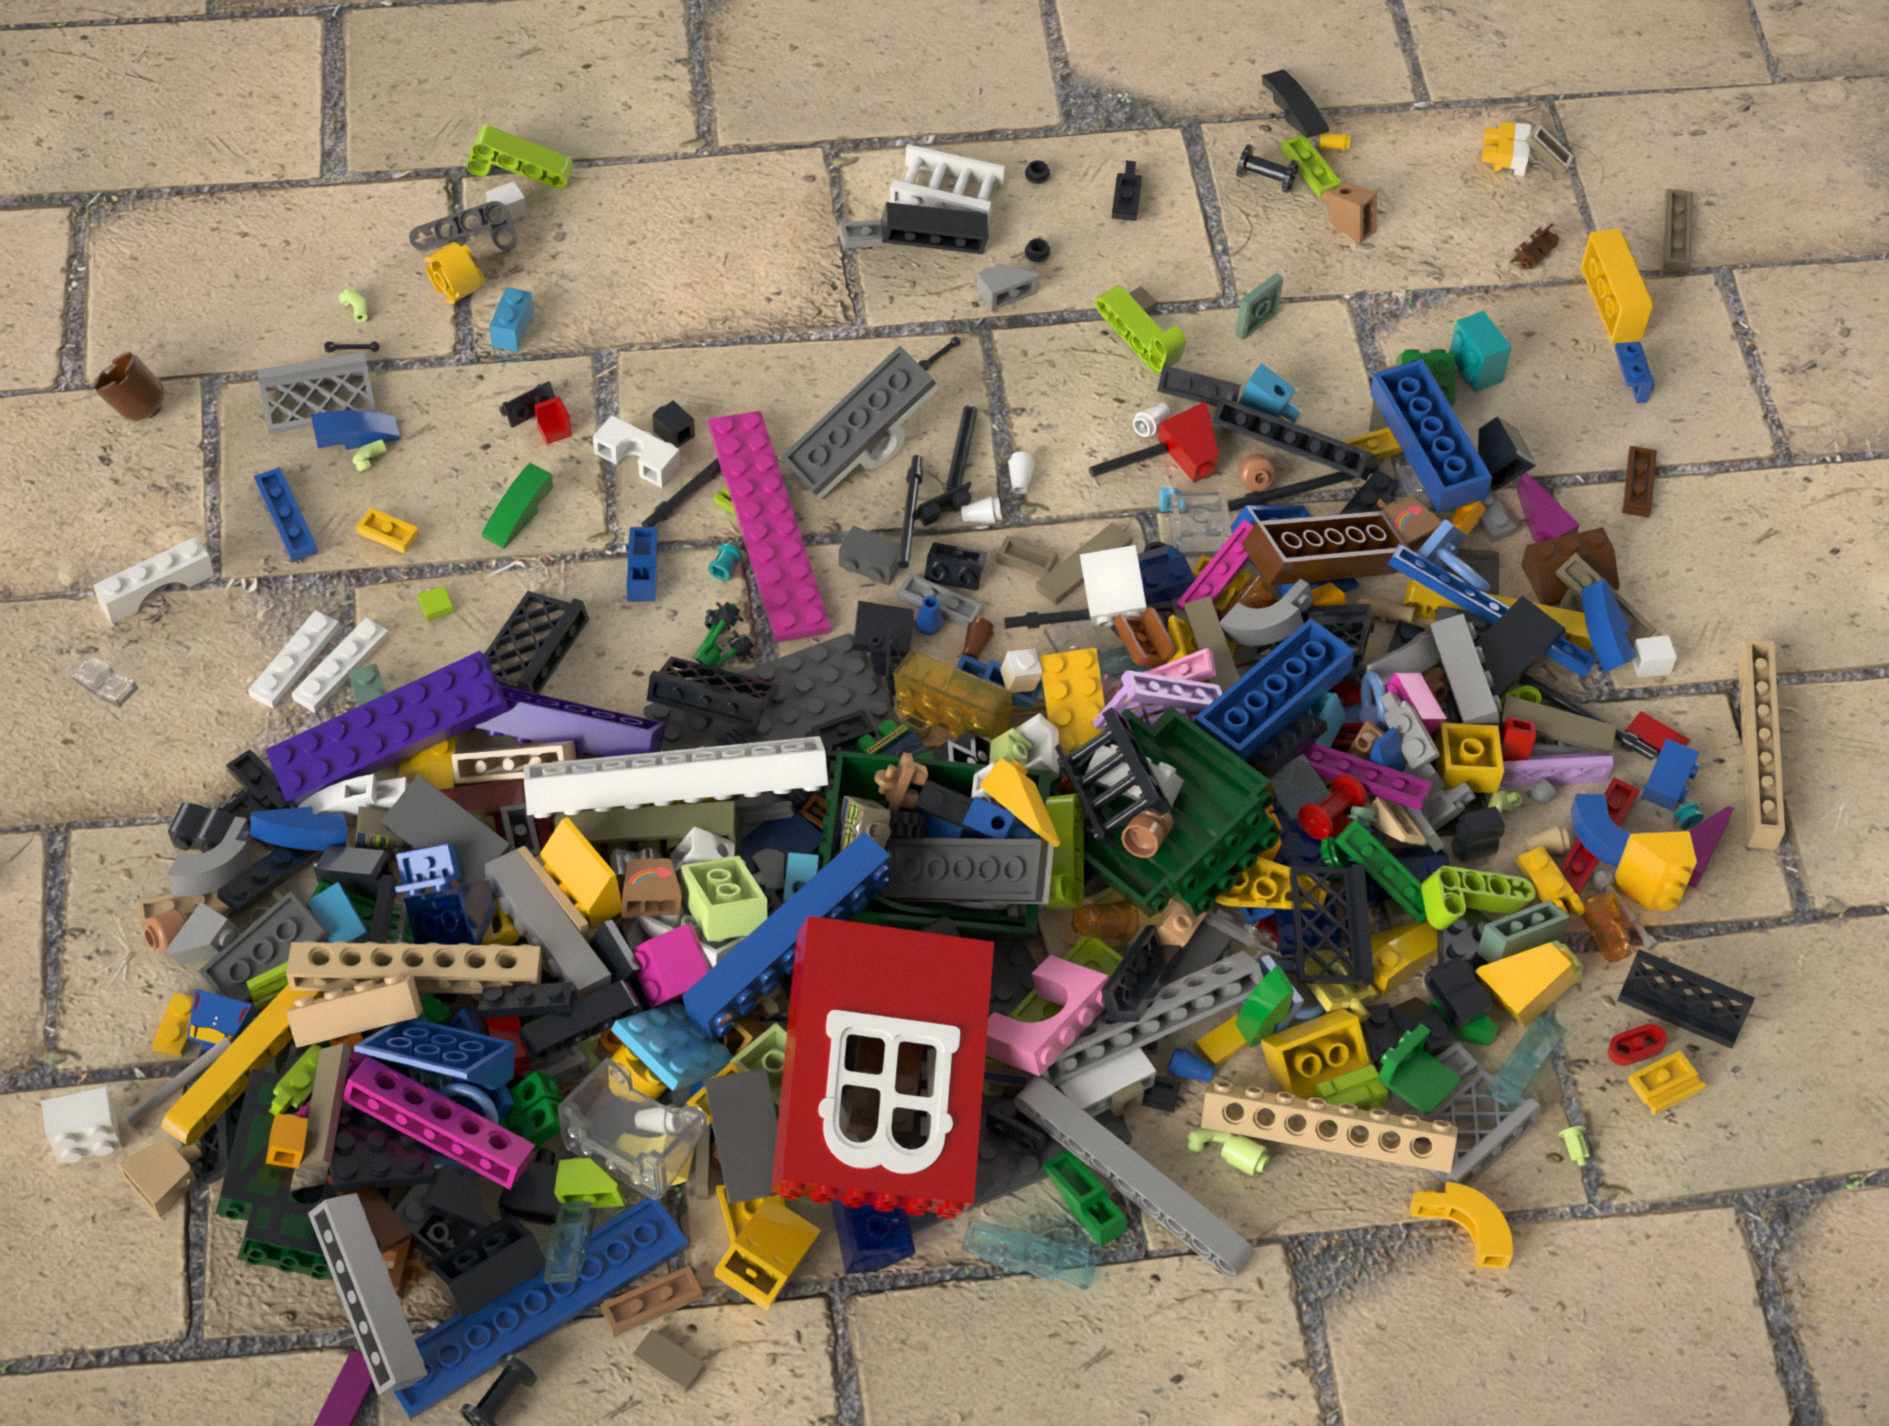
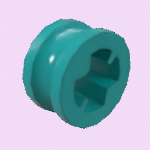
M1687 803L1675 811L1673 816L1675 820L1680 821L1679 826L1681 829H1690L1703 820L1704 815L1701 811H1698L1697 803Z

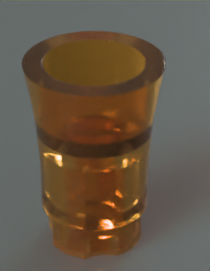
M1251 575L1234 599L1224 608V612L1219 615V622L1237 603L1253 609L1266 608L1279 601L1278 593L1273 586L1267 584L1264 578L1258 575Z
M1606 893L1583 903L1585 913L1581 917L1587 924L1605 960L1608 963H1613L1629 957L1633 953V949L1630 945L1631 939L1620 912L1617 895Z
M1128 900L1103 904H1087L1076 907L1072 912L1071 926L1073 931L1089 938L1100 937L1128 942L1135 937L1139 928L1138 910Z

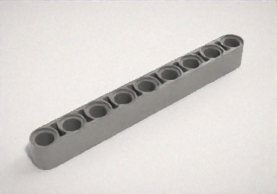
M1034 1076L1014 1098V1104L1020 1112L1224 1275L1235 1278L1254 1255V1248L1246 1239L1043 1078Z

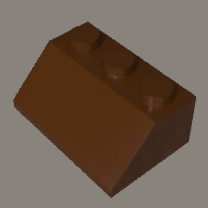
M1603 527L1526 545L1521 566L1540 604L1551 606L1561 603L1569 587L1555 575V572L1575 553L1603 579H1606L1607 583L1614 590H1619L1620 584L1614 547Z

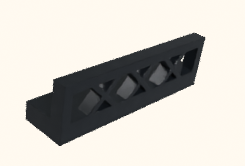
M1147 925L1101 990L1110 1022H1139L1183 957L1181 945H1161L1155 925Z
M208 1066L205 1070L198 1074V1079L207 1071V1069L210 1066ZM246 1089L201 1137V1152L203 1154L202 1174L203 1182L212 1184L225 1176ZM216 1127H217L218 1133H217L216 1138H215V1140H214V1142H213L212 1136H213V1134H214V1132H215V1129H216ZM219 1154V1167L214 1169V1162Z

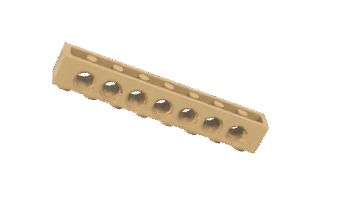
M1746 639L1738 657L1747 847L1777 850L1785 832L1775 644L1774 641Z
M314 941L291 942L286 975L291 991H330L342 988L343 992L354 990V985L372 980L374 985L385 982L384 978L387 976L403 973V977L414 976L418 993L482 994L483 988L541 984L543 959L540 946L528 944L520 946L490 944L487 946L466 943L440 945L438 943L408 944L399 942L396 944H378L376 942L346 943L337 941L334 943H316Z
M1226 1081L1209 1082L1205 1094L1201 1128L1451 1173L1458 1127L1452 1126L1451 1123L1443 1120L1427 1122L1410 1114L1400 1117L1389 1115L1387 1111L1382 1109L1361 1110L1349 1103L1333 1105L1327 1104L1325 1100L1313 1097L1308 1098V1100L1295 1098V1095L1288 1092L1272 1094L1266 1093L1263 1089L1249 1086L1245 1089L1233 1087L1232 1083ZM1238 1103L1244 1108V1111L1234 1112L1230 1109L1229 1104ZM1264 1108L1270 1109L1274 1112L1275 1116L1266 1118L1260 1113V1110ZM1300 1114L1306 1119V1122L1296 1123L1290 1116ZM1332 1120L1337 1124V1127L1328 1129L1321 1122ZM1361 1125L1366 1127L1369 1132L1360 1135L1353 1130V1127ZM1394 1131L1400 1138L1389 1140L1385 1137L1384 1133ZM1426 1137L1432 1143L1428 1146H1421L1415 1139Z

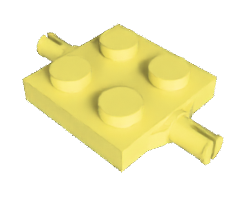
M1313 936L1304 940L1311 949L1318 944ZM1321 947L1316 951L1327 964L1337 956L1332 950H1324ZM1311 957L1304 963L1305 974L1318 975L1323 970ZM1340 958L1331 966L1339 975L1350 976L1349 966ZM1306 983L1327 1012L1349 1008L1358 1016L1359 1022L1365 1021L1370 1017V1013L1362 1003L1372 1001L1377 994L1371 984L1366 989H1354V985Z

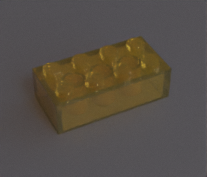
M912 649L893 673L898 709L905 714L914 715L925 720L930 725L942 727L959 737L967 730L972 729L991 739H995L1011 728H1014L1010 690Z

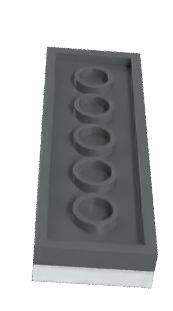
M899 345L780 458L821 500L859 463L867 470L879 468L889 462L899 452L905 440L906 432L900 425L940 387ZM887 437L879 447L872 451L880 440Z
M888 838L887 853L890 855L891 882L882 892V897L893 901L946 902L961 907L987 910L1007 909L1009 904H1048L1054 845L1043 839Z

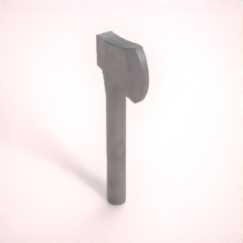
M764 849L754 854L751 861L757 873L751 875L758 886L764 890L772 887L775 892L784 891V854L774 849Z

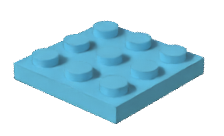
M677 1001L616 1020L611 1029L672 1091L716 1076L734 1058L728 1048L717 1039L711 1041L687 1017L685 1007Z

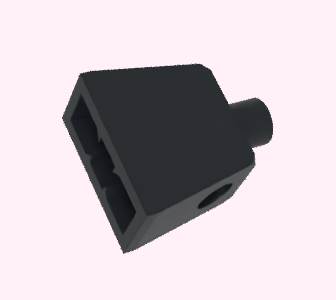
M539 1149L535 1161H529L527 1168L511 1190L506 1187L504 1188L498 1201L501 1217L512 1214L520 1221L560 1228L562 1207L554 1193L558 1166L553 1165L556 1157L553 1151Z

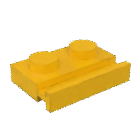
M1681 1050L1630 1074L1628 1082L1644 1104H1648L1653 1116L1703 1092L1706 1087L1705 1082L1700 1081L1697 1077L1698 1073Z

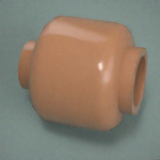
M1258 453L1244 457L1238 466L1240 481L1248 490L1253 492H1263L1269 489L1276 478L1273 464L1266 456Z
M174 909L150 917L147 921V927H144L143 930L146 943L152 950L156 949L160 953H165V950L189 918L186 915L182 916L179 911Z

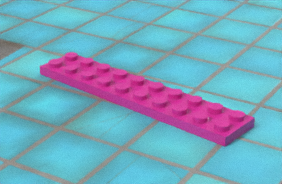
M761 411L708 419V429L775 643L829 634L831 626Z

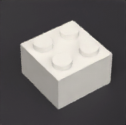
M106 1087L41 1101L45 1134L58 1163H74L81 1158L94 1155L105 1156L113 1151L122 1149L117 1115Z

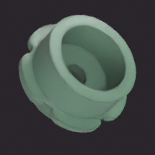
M1352 806L1350 815H1347L1352 820L1356 819L1363 827H1369L1370 822L1377 821V819H1374L1375 810Z

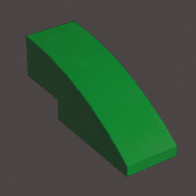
M529 462L496 506L482 532V537L505 549L538 513L537 505L553 489L552 474Z
M1280 965L1274 967L1252 991L1236 1019L1235 1024L1250 1048L1261 1044V1039L1271 1036L1275 1024L1283 1022L1287 1018L1295 990Z
M1066 1149L1043 1164L1045 1171L1067 1205L1101 1247L1127 1232L1126 1216L1108 1198L1105 1186L1073 1153Z

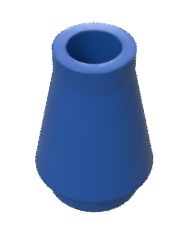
M927 596L922 600V606L916 618V626L921 633L934 635L943 627L944 621L938 599L934 596Z
M1177 1047L1174 1049L1167 1067L1168 1071L1173 1072V1076L1206 1083L1210 1082L1215 1066L1207 1063L1185 1047L1183 1050Z

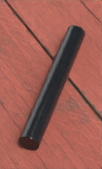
M1162 442L1089 467V473L1092 477L1158 456L1166 453V446Z

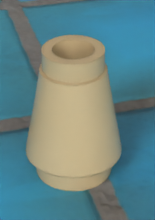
M1555 826L1524 839L1527 852L1541 846L1545 848L1549 855L1564 854V851L1570 850V841L1565 827L1558 828V826Z

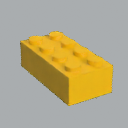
M1620 228L1590 232L1580 268L1611 343L1640 341L1643 339L1645 329L1648 328V319L1651 311L1654 309V301L1652 296L1648 295L1645 279L1643 276H1640L1637 269V261L1629 251L1628 240L1623 237Z
M1097 648L1039 656L1048 721L1058 729L1059 744L1070 752H1074L1103 731L1102 729H1095L1093 720L1105 708Z

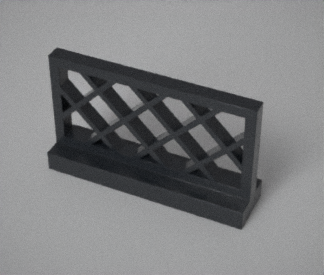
M527 591L484 653L491 665L495 663L500 665L501 669L494 671L499 685L539 694L589 621L584 602L573 598L571 603ZM531 602L539 603L543 606L528 613L526 612ZM558 610L565 611L561 617L550 619L549 613ZM546 615L548 621L535 626L531 625L530 620ZM527 621L529 628L515 633L512 632L515 625ZM551 629L548 637L540 640L536 639V633ZM532 635L534 642L517 646L516 640ZM513 642L514 649L498 653L502 645ZM537 649V653L533 658L525 661L522 660L521 654ZM518 656L519 663L503 667L501 661ZM523 670L518 682L507 679L506 675Z
M1370 604L1310 606L1301 613L1304 623L1312 618L1337 638H1344L1343 642L1348 646L1354 645L1357 651L1354 653L1353 662L1363 661L1369 634L1373 633L1375 627ZM1281 641L1253 646L1249 658L1251 665H1256L1268 655H1259L1260 653L1269 648L1274 650L1278 646L1276 644Z
M671 656L659 672L653 670L650 674L647 701L756 730L760 725L762 714L777 695L779 685Z
M1352 864L1350 868L1291 866L1289 869L1297 983L1354 985V989H1366L1374 979L1364 865ZM1298 876H1308L1316 885L1307 892L1298 884ZM1329 877H1342L1343 888L1338 893L1325 883ZM1319 887L1332 898L1324 907L1311 896ZM1305 901L1318 911L1311 920H1308L1300 912V906ZM1334 902L1338 903L1345 910V917L1340 922L1327 911ZM1321 915L1334 926L1327 935L1313 924ZM1307 929L1321 940L1313 949L1302 938V934ZM1336 930H1339L1347 938L1348 945L1343 950L1329 939ZM1323 944L1337 955L1329 964L1316 953ZM1310 957L1323 968L1318 975L1305 974L1304 963ZM1340 958L1349 966L1350 976L1339 975L1331 966Z
M1638 949L1617 1001L1732 1049L1755 997ZM1642 962L1652 966L1653 969H1647ZM1672 976L1679 977L1683 981H1675ZM1654 977H1661L1665 982L1658 983ZM1701 988L1710 990L1712 993H1704ZM1684 989H1690L1693 994L1687 995ZM1730 1000H1734L1743 1005H1733ZM1719 1001L1722 1007H1716L1712 1002Z

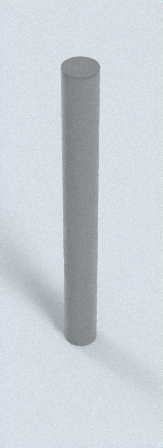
M227 1036L129 1113L126 1116L128 1122L132 1126L136 1125L215 1062L232 1044Z

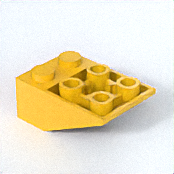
M768 1195L733 1241L715 1268L714 1276L763 1309L769 1311L821 1230Z

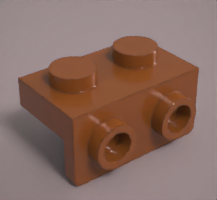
M1148 607L1140 617L1119 614L1113 621L1119 632V637L1124 641L1130 657L1136 665L1157 668L1162 666L1176 651V647L1155 608Z

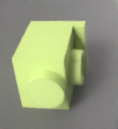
M1011 728L991 740L989 765L993 762L997 763L1002 757L1010 764L1016 760L1021 765L1026 766L1027 751L1032 748V744L1014 728Z

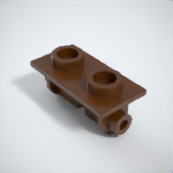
M1551 223L1546 229L1540 226L1529 236L1532 239L1530 243L1525 240L1514 250L1517 255L1510 262L1512 263L1518 259L1523 269L1534 268L1544 256L1558 245V236L1548 230L1554 224Z

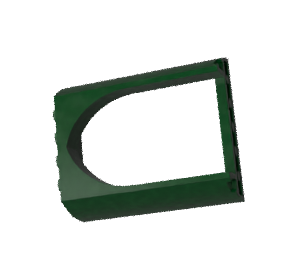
M838 750L837 761H831L829 779H834L833 788H827V812L823 818L822 832L824 834L819 848L820 868H817L816 874L839 854L835 852L844 796L873 800L888 810L890 803L886 800V794H881L878 791L880 785L875 782L874 777L877 771L887 770L889 765L897 768L902 756ZM913 758V762L927 767L928 779L970 797L972 796L974 774L988 766L984 764ZM1028 769L1029 771L1026 776L1035 782L1042 801L1046 805V800L1050 795L1052 771ZM909 783L908 788L917 790L919 798L923 786ZM899 807L898 811L913 813L916 812L917 809H907ZM875 893L868 899L867 906L860 913L856 914L854 912L846 919L849 922L877 926L920 929L946 915L952 920L959 934L1036 941L1039 904H1027L1026 918L907 906L885 899Z

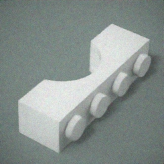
M196 536L93 586L100 607L111 624H114L137 613L143 599L159 586L178 582L192 587L215 575L210 556Z

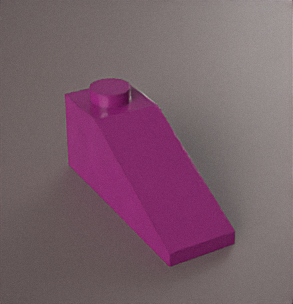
M1527 472L1520 476L1516 491L1531 537L1535 543L1578 532L1580 524Z
M1727 806L1689 830L1697 863L1688 885L1694 888L1697 887L1734 810L1733 807Z

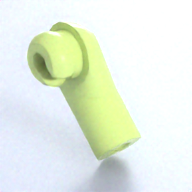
M352 288L344 289V292L339 295L340 302H344L345 306L350 304L354 306V319L357 322L366 321V299Z
M382 439L364 445L357 451L353 457V464H356L358 471L361 472L371 467L369 458L386 452Z
M1498 791L1491 796L1487 808L1496 806L1501 815L1502 810L1510 811L1514 807H1519L1522 799L1517 792Z
M602 1032L577 1044L587 1059L588 1071H594L601 1066V1061L596 1055L595 1050L600 1042Z
M1199 1127L1189 1133L1187 1147L1189 1150L1201 1152L1204 1149L1205 1142L1213 1141L1225 1144L1231 1133Z

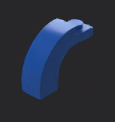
M1576 794L1571 807V818L1578 839L1596 858L1618 868L1631 833L1617 827L1609 817L1606 795Z

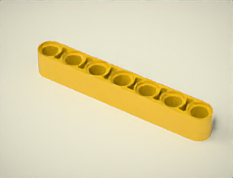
M1411 580L1406 584L1402 605L1415 607L1413 617L1434 621L1437 606L1465 610L1415 580ZM1488 594L1509 607L1518 600ZM1533 603L1565 627L1566 633L1562 638L1583 650H1589L1593 647L1584 613Z
M288 984L166 1113L162 1121V1129L187 1146L196 1143L247 1088L252 1069L263 1071L293 1039L286 1011L294 1005V1000L305 996H312L313 1000L325 997L324 993L327 991H291Z

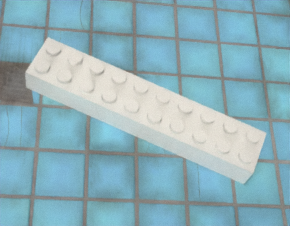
M820 736L524 765L527 815L534 814L535 818L549 817L553 812L576 815L582 813L584 809L606 812L612 810L614 806L636 809L642 807L644 803L666 806L672 804L674 800L696 803L702 801L704 797L726 800L732 798L734 794L756 797L760 796L764 791L786 794L795 788H803L805 791H816L821 789V786L828 785L826 754Z

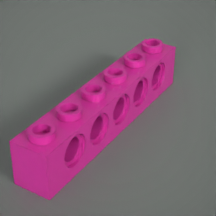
M369 1056L363 1060L347 1081L343 1101L510 1190L529 1164L535 1146L533 1143Z

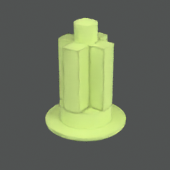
M1584 1126L1570 1127L1558 1134L1560 1138H1565L1571 1161H1577L1579 1166L1586 1165L1585 1158L1590 1157L1582 1132L1586 1130Z

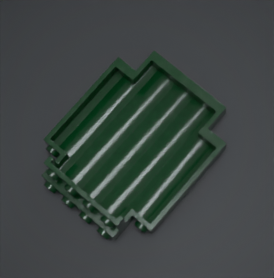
M1170 707L1152 726L1126 708L1121 714L1126 717L1145 756L1152 760L1151 764L1156 766L1160 762L1174 767L1176 769L1175 774L1184 780L1169 812L1172 815L1173 828L1153 856L1140 858L1128 852L1121 839L1122 832L1131 819L1112 832L1119 845L1116 848H1112L1105 842H1098L1091 832V828L1094 826L1084 808V866L1149 918L1162 913L1168 906L1170 898L1197 917L1211 910L1215 904L1216 897L1223 892L1231 890L1236 883L1238 875L1251 870L1257 863L1258 856L1266 850L1272 849L1277 844L1280 835L1275 820L1269 817L1265 811L1273 803L1276 793L1269 779L1173 707ZM1112 739L1103 746L1110 748L1111 744L1116 746L1118 744L1116 740ZM1095 751L1078 763L1083 774L1086 773ZM1063 770L1060 772V777L1051 782L1049 797L1077 794L1068 774ZM1094 783L1090 785L1095 798L1107 790L1096 786ZM1120 795L1101 808V811L1106 821H1108L1136 800Z

